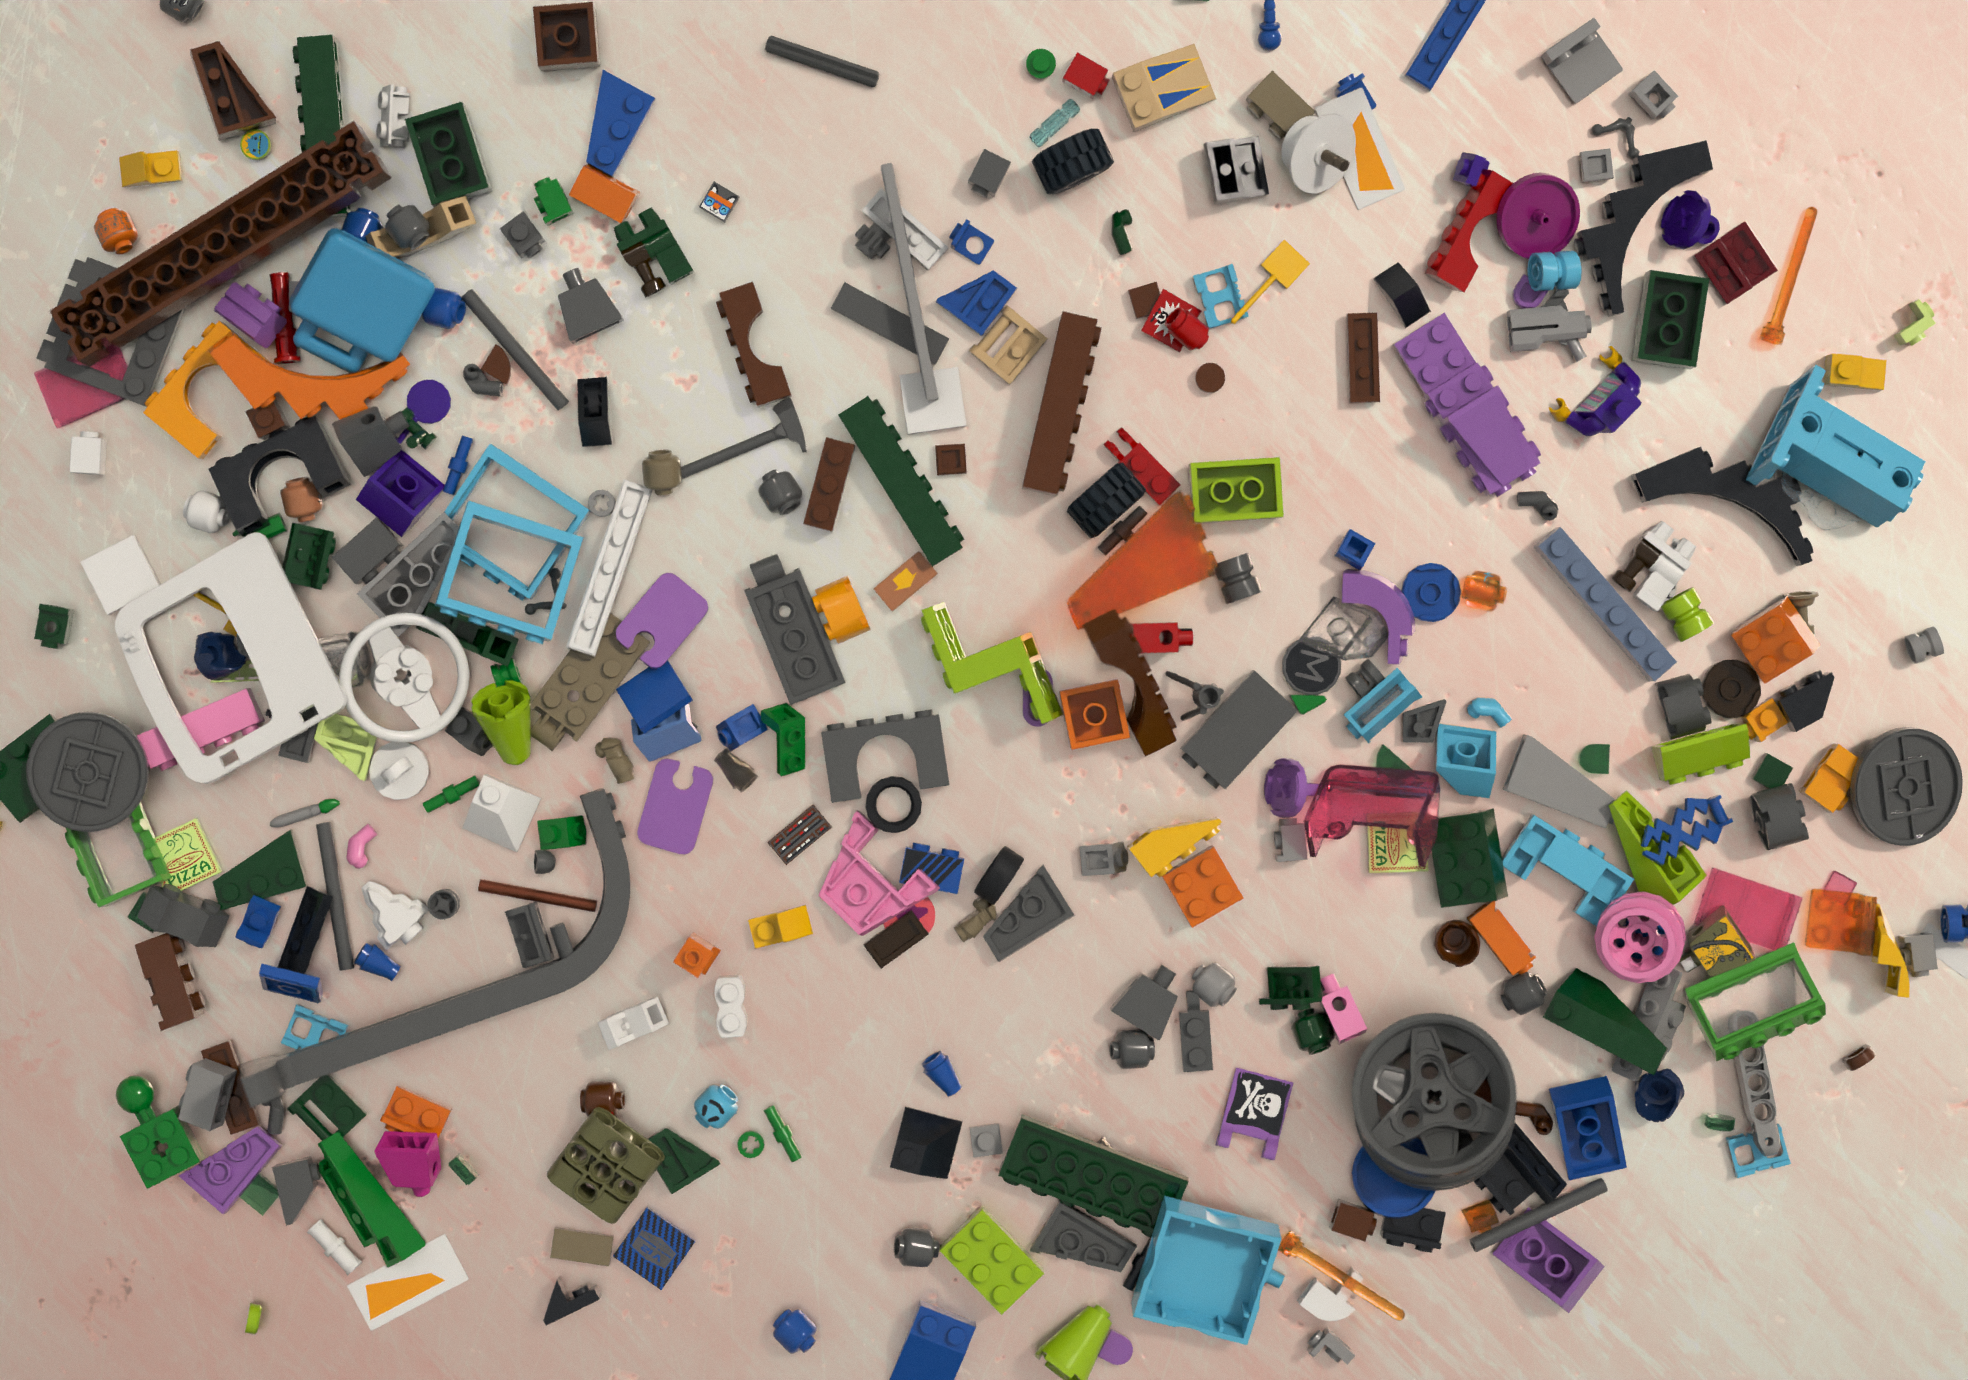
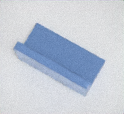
M689 704L645 734L641 731L635 720H631L633 742L648 761L656 760L701 742L700 733L691 723Z

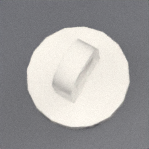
M389 742L381 746L373 755L369 766L370 779L375 789L383 796L394 800L408 799L418 794L426 785L429 775V762L424 752L415 744L409 742Z

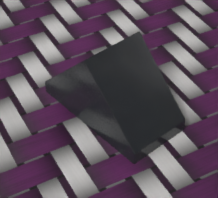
M1399 262L1373 278L1405 328L1431 312L1418 284Z

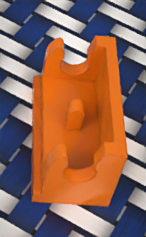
M587 164L582 167L569 196L622 223L628 217L640 192Z

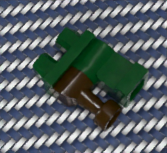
M652 207L638 214L645 227L640 232L634 234L628 221L614 227L615 235L619 242L616 244L624 260L636 270L644 282V285L641 286V291L645 298L666 287L661 277H654L649 265L650 262L658 260L671 285L694 273L665 220H661Z

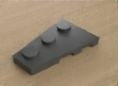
M1042 865L1035 876L1025 885L1015 900L1005 909L983 937L998 962H1001L1075 915L1048 871Z
M1059 1202L1031 1246L1030 1251L1035 1253L1043 1252L1056 1255L1057 1258L1066 1260L1069 1258L1086 1262L1087 1265L1122 1272L1134 1253L1137 1244L1075 1207H1069Z

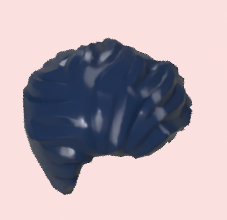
M207 632L197 635L194 661L197 669L207 679L220 680L226 678L245 665L247 658L239 653L234 644L235 637L232 634Z
M1668 1068L1656 1071L1655 1075L1651 1073L1643 1074L1635 1082V1105L1638 1114L1648 1121L1657 1123L1669 1119L1684 1097L1685 1090L1680 1078Z

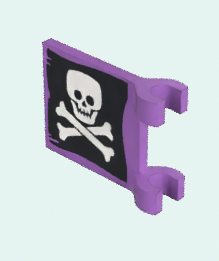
M1236 1067L1215 1145L1229 1148L1232 1133L1235 1132L1264 1140L1265 1144L1261 1157L1275 1160L1293 1082Z

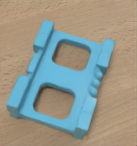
M1233 264L1193 276L1197 293H1201L1203 307L1206 309L1204 316L1208 328L1211 329L1230 323L1232 318L1223 321L1217 319L1214 306L1230 301L1233 304L1236 315L1245 305L1244 299L1240 300L1241 295L1238 294L1240 292L1237 289L1238 284H1235L1238 279ZM1220 272L1224 275L1227 287L1211 293L1208 291L1205 278ZM1246 311L1240 319L1247 318L1248 312Z
M297 1004L281 1044L296 1050L298 1048L302 1049L319 1043L325 1028L342 1035L346 1033L349 1025L332 1018L328 1020L324 1016L314 1014L313 1010ZM297 1017L306 1019L312 1024L306 1039L291 1033Z
M1779 1124L1777 1126L1782 1154L1772 1158L1763 1156L1754 1144L1752 1132L1751 1134L1746 1133V1136L1741 1133L1726 1137L1736 1178L1755 1174L1756 1170L1761 1171L1770 1167L1773 1169L1791 1164L1782 1128ZM1750 1145L1754 1161L1746 1165H1738L1735 1149L1740 1146Z

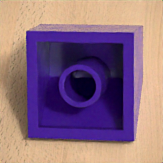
M401 449L400 452L384 463L367 480L356 501L400 537H403L437 499L445 485Z

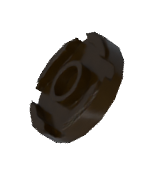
M1722 660L1712 665L1702 680L1704 690L1702 698L1705 705L1714 714L1724 718H1738L1748 714L1757 705L1761 695L1760 681L1756 671L1747 663L1739 660Z

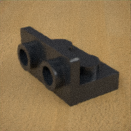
M1504 1153L1486 1174L1474 1181L1481 1191L1485 1187L1493 1195L1489 1200L1500 1213L1505 1210L1509 1215H1512L1515 1212L1513 1209L1535 1192Z
M1424 1207L1416 1214L1405 1218L1383 1217L1380 1235L1386 1239V1243L1389 1245L1403 1247L1405 1242L1415 1244L1416 1250L1432 1253L1433 1248L1441 1249L1442 1243L1440 1239L1446 1212Z

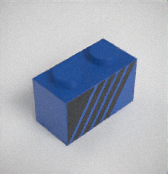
M913 842L912 847L906 846L899 883L905 884L917 869H920L940 887L938 891L958 894L964 858L959 857V851L942 848V852L937 853L930 851V845Z

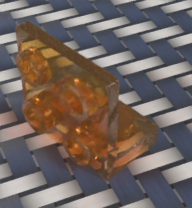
M1813 888L1810 895L1805 946L1808 948L1853 952L1857 955L1871 956L1877 897L1870 894Z

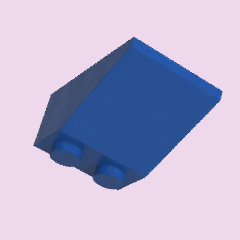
M1607 1076L1550 1088L1549 1093L1568 1179L1574 1180L1627 1168L1614 1095Z
M921 1300L889 1380H954L972 1339L976 1322Z

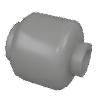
M1212 963L1207 967L1201 965L1192 976V979L1195 981L1192 988L1193 992L1198 994L1199 998L1211 1007L1224 1006L1237 990L1234 986L1235 977L1218 963Z

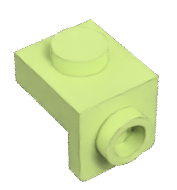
M1917 299L1909 304L1918 319L1894 335L1899 345L1909 342L1913 346L1926 337L1924 331L1936 324L1932 318L1935 314L1927 302L1924 301L1922 303L1920 299Z

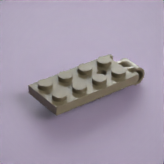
M612 613L609 615L596 656L592 657L570 650L530 704V708L533 711L536 710L541 714L531 728V736L551 751L556 748L566 733L572 736V739L576 742L581 738L650 644L649 640L638 633L634 638V643L628 650L623 647L615 636L616 629L622 621ZM573 690L579 693V699L575 702L568 699V693Z

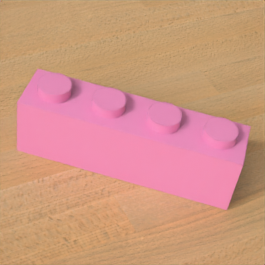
M246 688L181 716L191 736L203 753H205L203 747L214 743L216 748L232 741L231 735L241 731L243 736L258 729V724L265 721L251 688ZM158 727L137 735L145 749L150 768L160 767V770L164 771L177 765V761Z

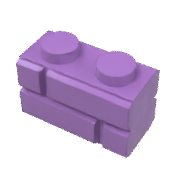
M236 282L232 283L226 291L225 297H222L215 306V312L264 348H268L276 338V334L287 323V319L279 314L282 308L268 298L265 302L261 301L259 297L262 293L248 283L245 287Z

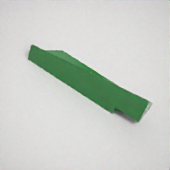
M336 1132L318 1143V1147L324 1154V1159L319 1162V1172L364 1248L376 1243L387 1267H391L405 1260L426 1245L424 1239L340 1133Z

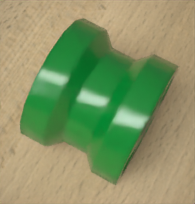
M511 658L508 667L498 664L490 666L497 687L506 685L505 681H516L523 684L514 658Z

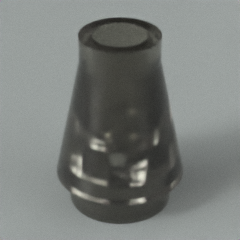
M727 748L714 759L732 788H737L740 792L745 791L758 777L754 772V767L732 754Z

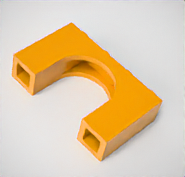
M218 321L216 325L211 323L201 335L204 338L198 347L193 345L182 358L185 361L178 370L174 368L163 381L166 385L159 393L155 391L145 402L147 408L143 412L199 459H204L222 437L193 412L188 398L189 387L193 378L201 370L219 365L209 353L208 348L232 331L247 348L272 363L221 321Z

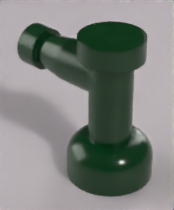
M406 407L402 413L410 425L406 430L412 434L406 440V444L412 449L421 444V447L426 450L435 441L437 436L434 433L429 434L413 420L414 412Z

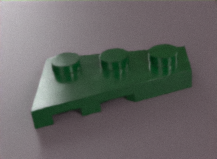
M292 829L212 882L218 904L221 906L220 910L249 903L253 895L264 899L308 886Z

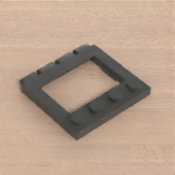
M87 257L86 262L75 259L68 279L77 282V285L74 287L65 284L57 306L69 298L75 302L83 299L80 291L95 283L98 278H103L117 268ZM185 308L140 335L122 381L89 366L67 361L66 359L71 349L67 341L73 337L62 332L53 317L46 334L56 337L55 341L51 342L44 339L36 359L46 362L44 368L145 406V402L152 394Z

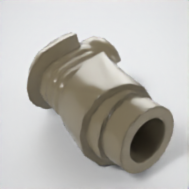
M603 738L601 742L596 744L595 752L600 758L606 756V761L617 780V784L634 779V766L628 756L624 754L620 745L623 742L617 738Z
M981 897L974 900L973 906L976 908V911L954 927L963 943L968 939L975 938L989 921H995L997 915L995 905L990 904Z

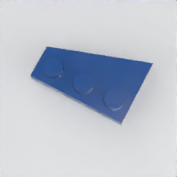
M602 70L586 162L614 177L656 99L609 72Z

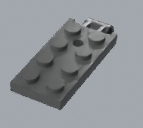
M777 553L749 564L758 586L752 589H745L744 591L790 705L846 683L800 568L786 575ZM784 605L788 606L791 610L788 617H782L779 614V609Z

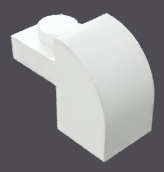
M658 997L619 1011L598 1022L602 1037L609 1050L669 1024Z
M1351 1268L1333 1291L1314 1277L1297 1301L1299 1305L1319 1319L1325 1321L1344 1319L1355 1310L1353 1305L1347 1300L1349 1297L1354 1299L1364 1286L1361 1283L1364 1278L1360 1273Z

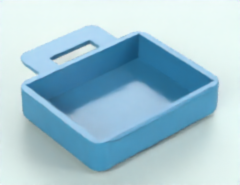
M337 228L330 229L325 234L289 299V305L293 314L303 319L294 334V344L348 373L358 372L368 354L385 362H392L400 354L432 298L435 286L431 278L424 272ZM318 328L352 344L353 346L349 353L315 336Z

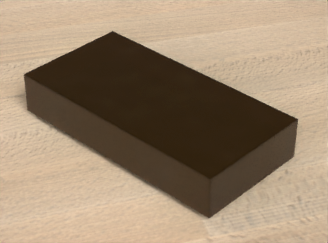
M911 909L863 945L882 969L929 935V933Z

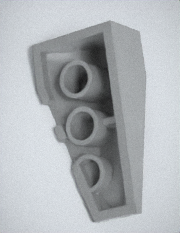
M443 512L363 587L357 595L379 618L396 613H416L422 615L446 570L459 527ZM397 625L390 628L399 637L411 625Z

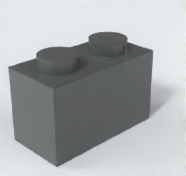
M375 518L333 555L332 558L355 584L364 582L366 585L379 573L376 570L384 562L388 565L401 553L399 549L403 544L380 519Z

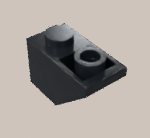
M1818 670L1805 677L1807 683L1799 687L1793 684L1779 692L1781 697L1774 701L1788 721L1787 725L1790 731L1797 732L1823 718L1835 678L1832 672L1822 673L1821 670Z

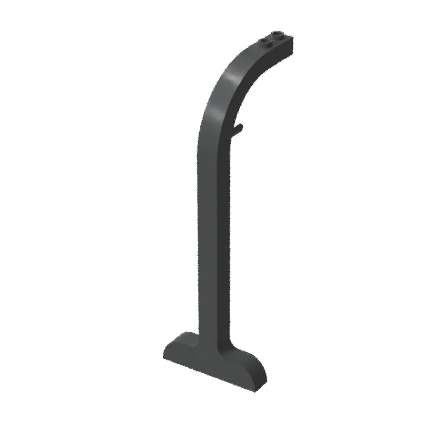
M600 788L580 795L602 864L603 893L596 919L588 933L577 946L572 948L563 922L550 927V931L560 957L554 961L277 1057L269 1055L240 1064V1076L250 1108L283 1095L285 1090L301 1083L562 993L591 976L606 961L614 949L626 922L630 900V873L621 840L626 835L621 821L615 822L612 810L616 809V805L611 792L606 794L605 789Z

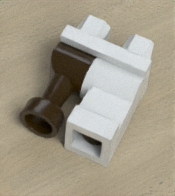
M1663 521L1655 525L1651 531L1643 533L1633 548V558L1624 572L1617 570L1611 578L1622 588L1631 592L1636 585V581L1633 578L1644 567L1649 570L1650 573L1634 592L1633 596L1656 612H1658L1666 597L1692 564L1689 560L1696 549V546L1685 538H1682L1674 549L1665 542L1674 532V529Z

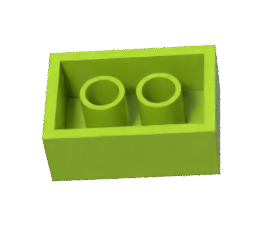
M1280 457L1189 464L1192 524L1284 517Z
M983 1206L977 1209L939 1248V1251L1001 1315L1044 1275V1269Z

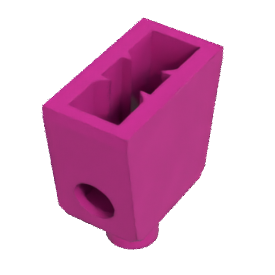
M385 1131L374 1150L393 1186L412 1188L413 1194L416 1197L426 1196L431 1191L430 1187L433 1186L441 1171L436 1133Z

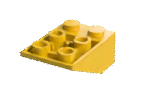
M1217 817L1150 828L1127 847L1150 877L1156 874L1160 878L1173 868L1170 863L1178 856L1185 859L1197 849L1194 846L1196 842L1202 838L1208 841L1220 831L1217 826L1222 821Z

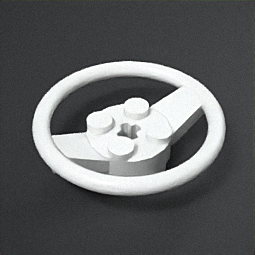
M396 613L373 621L354 637L344 654L339 682L347 698L345 707L353 720L362 729L386 741L399 743L415 742L438 733L456 717L468 692L469 666L461 643L445 625L421 614ZM415 625L426 628L437 634L450 648L457 665V687L451 703L441 716L429 691L433 685L429 661L417 649L403 645L390 627ZM367 641L374 659L371 666V674L369 673L372 688L385 701L394 706H401L419 729L396 731L384 728L370 720L358 706L352 690L351 675L354 661L360 649ZM400 668L403 671H407L406 678L402 681L394 679L397 676L396 671Z

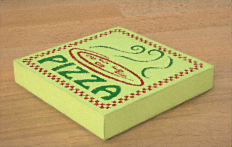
M1427 812L1367 814L1368 873L1429 871Z
M198 818L155 837L172 877L170 880L161 882L162 887L164 884H171L183 891L223 872Z

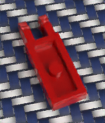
M1121 427L1117 433L1132 450L1124 457L1113 442L1107 440L1103 445L1119 463H1124L1146 488L1145 492L1160 506L1181 484L1140 442L1137 443Z

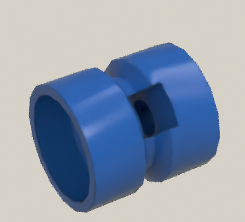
M1961 904L1942 906L1940 923L1942 938L1945 943H1960L1965 938H1968V905L1966 908H1963ZM1962 918H1964V927H1962Z

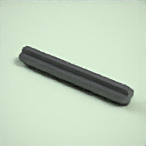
M769 36L767 39L765 50L769 53L870 87L877 85L879 79L878 71L775 36Z

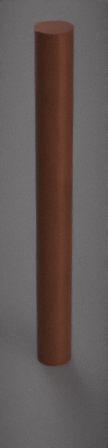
M481 879L478 886V891L585 911L595 912L597 906L596 900Z

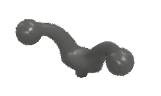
M1627 117L1626 120L1619 118L1614 123L1604 127L1600 124H1595L1592 127V133L1596 136L1618 129L1626 132L1629 147L1628 156L1634 159L1640 154L1639 149L1634 145L1635 127L1631 124L1632 119L1630 117Z
M553 568L549 573L554 595L558 587L557 579L561 576V572L557 568ZM553 601L527 604L525 612L528 615H533L537 609L551 610ZM563 602L562 609H565L567 604Z

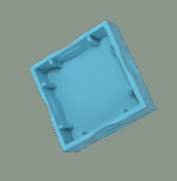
M1164 1196L1131 1300L1133 1317L1172 1327L1192 1328L1208 1336L1247 1345L1259 1310L1261 1292L1270 1276L1282 1239L1279 1225Z

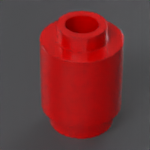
M1180 307L1176 308L1165 321L1168 333L1188 350L1200 349L1208 341L1209 335L1207 334L1209 328L1188 310H1183Z

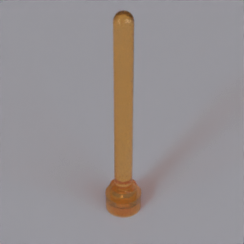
M1813 206L1806 209L1771 322H1767V325L1763 326L1759 339L1771 344L1782 345L1786 333L1783 332L1785 327L1782 324L1818 214L1817 209Z
M1290 1231L1282 1240L1278 1251L1288 1258L1291 1256L1296 1258L1298 1256L1395 1320L1401 1321L1404 1319L1405 1313L1402 1309L1304 1247L1305 1243L1301 1241V1237Z

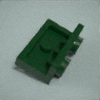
M292 523L282 566L290 583L319 590L322 589V585L326 584L329 577L328 558L329 555L333 554L336 545L333 531Z
M1319 966L1267 967L1269 997L1259 998V1005H1270V1010L1288 1009V1005H1292L1293 1010L1310 1009V1003L1322 1002Z

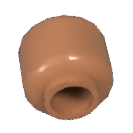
M308 477L286 481V486L280 491L285 514L288 517L297 518L298 522L315 519L314 513L322 509L323 503L313 481H309Z

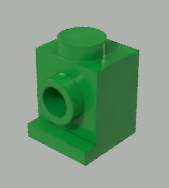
M547 177L534 184L538 196L534 197V201L541 214L547 213V216L543 217L544 223L547 226L574 214L557 178L551 180L550 177Z

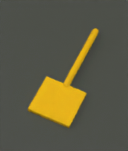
M1283 240L1261 264L1271 276L1231 319V323L1235 324L1275 280L1288 289L1310 263L1288 242Z

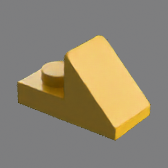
M177 150L157 153L140 151L119 157L122 187L182 181L180 154Z
M806 905L748 919L755 949L780 942L785 943L813 934Z

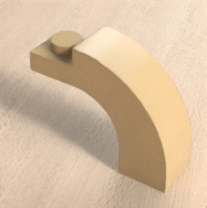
M466 196L440 203L430 211L422 214L429 222V237L416 249L400 248L387 234L385 228L370 232L366 235L368 244L399 259L462 233L475 225L476 220Z

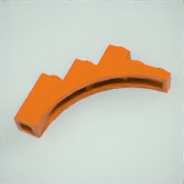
M232 331L208 348L211 356L254 409L259 406L261 408L267 407L276 399L274 394L279 391L300 419L304 416L310 418L321 410L322 406L320 404L324 401L339 419L368 409L364 400L366 398L372 400L384 390L382 387L391 379L395 382L407 373L406 367L410 365L400 352L398 357L392 362L383 361L356 373L336 376L308 375L289 371L266 361L247 348Z

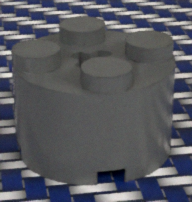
M1792 783L1759 791L1750 796L1754 822H1758L1760 828L1758 834L1766 850L1777 849L1809 839L1806 825L1801 821V817L1806 816L1801 799L1796 800V793Z

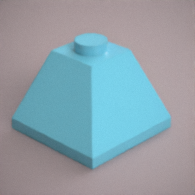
M1439 724L1436 741V771L1459 794L1490 798L1496 776V731Z

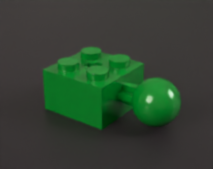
M134 1075L120 1082L116 1090L117 1103L124 1111L135 1114L141 1124L122 1134L120 1138L147 1189L206 1158L189 1124L178 1119L181 1111L179 1105L156 1116L151 1107L154 1100V1088L146 1078ZM159 1142L161 1144L167 1143L169 1148L165 1150L166 1154L158 1150Z

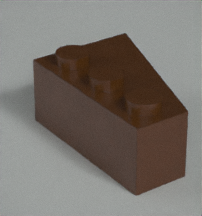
M220 41L190 49V56L219 141L250 130H257L276 124V116L243 75Z
M165 933L136 944L135 949L144 978L149 981L153 996H150L153 1006L158 1005L163 1021L158 1022L160 1030L163 1031L203 1015V1008L206 1007L205 1000L201 991L196 992L192 980H195V974L191 964H186L182 952H185L182 939Z

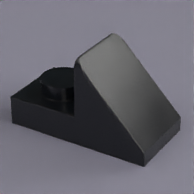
M558 1277L543 1320L545 1325L600 1300L602 1295L597 1285L589 1288L588 1284H585L573 1290V1296L569 1297L561 1278Z

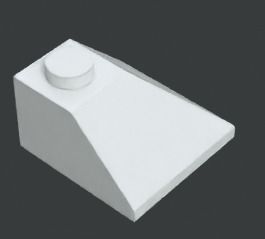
M485 774L471 802L463 829L518 852L541 798L489 774Z

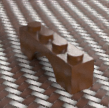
M750 282L720 292L721 300L717 301L716 304L721 318L727 317L731 328L726 330V334L731 347L737 345L740 357L735 358L740 375L745 373L747 375L750 385L744 387L750 403L756 401L759 408L792 397L782 366H772L760 361L750 348V329L754 321L763 313L754 283Z

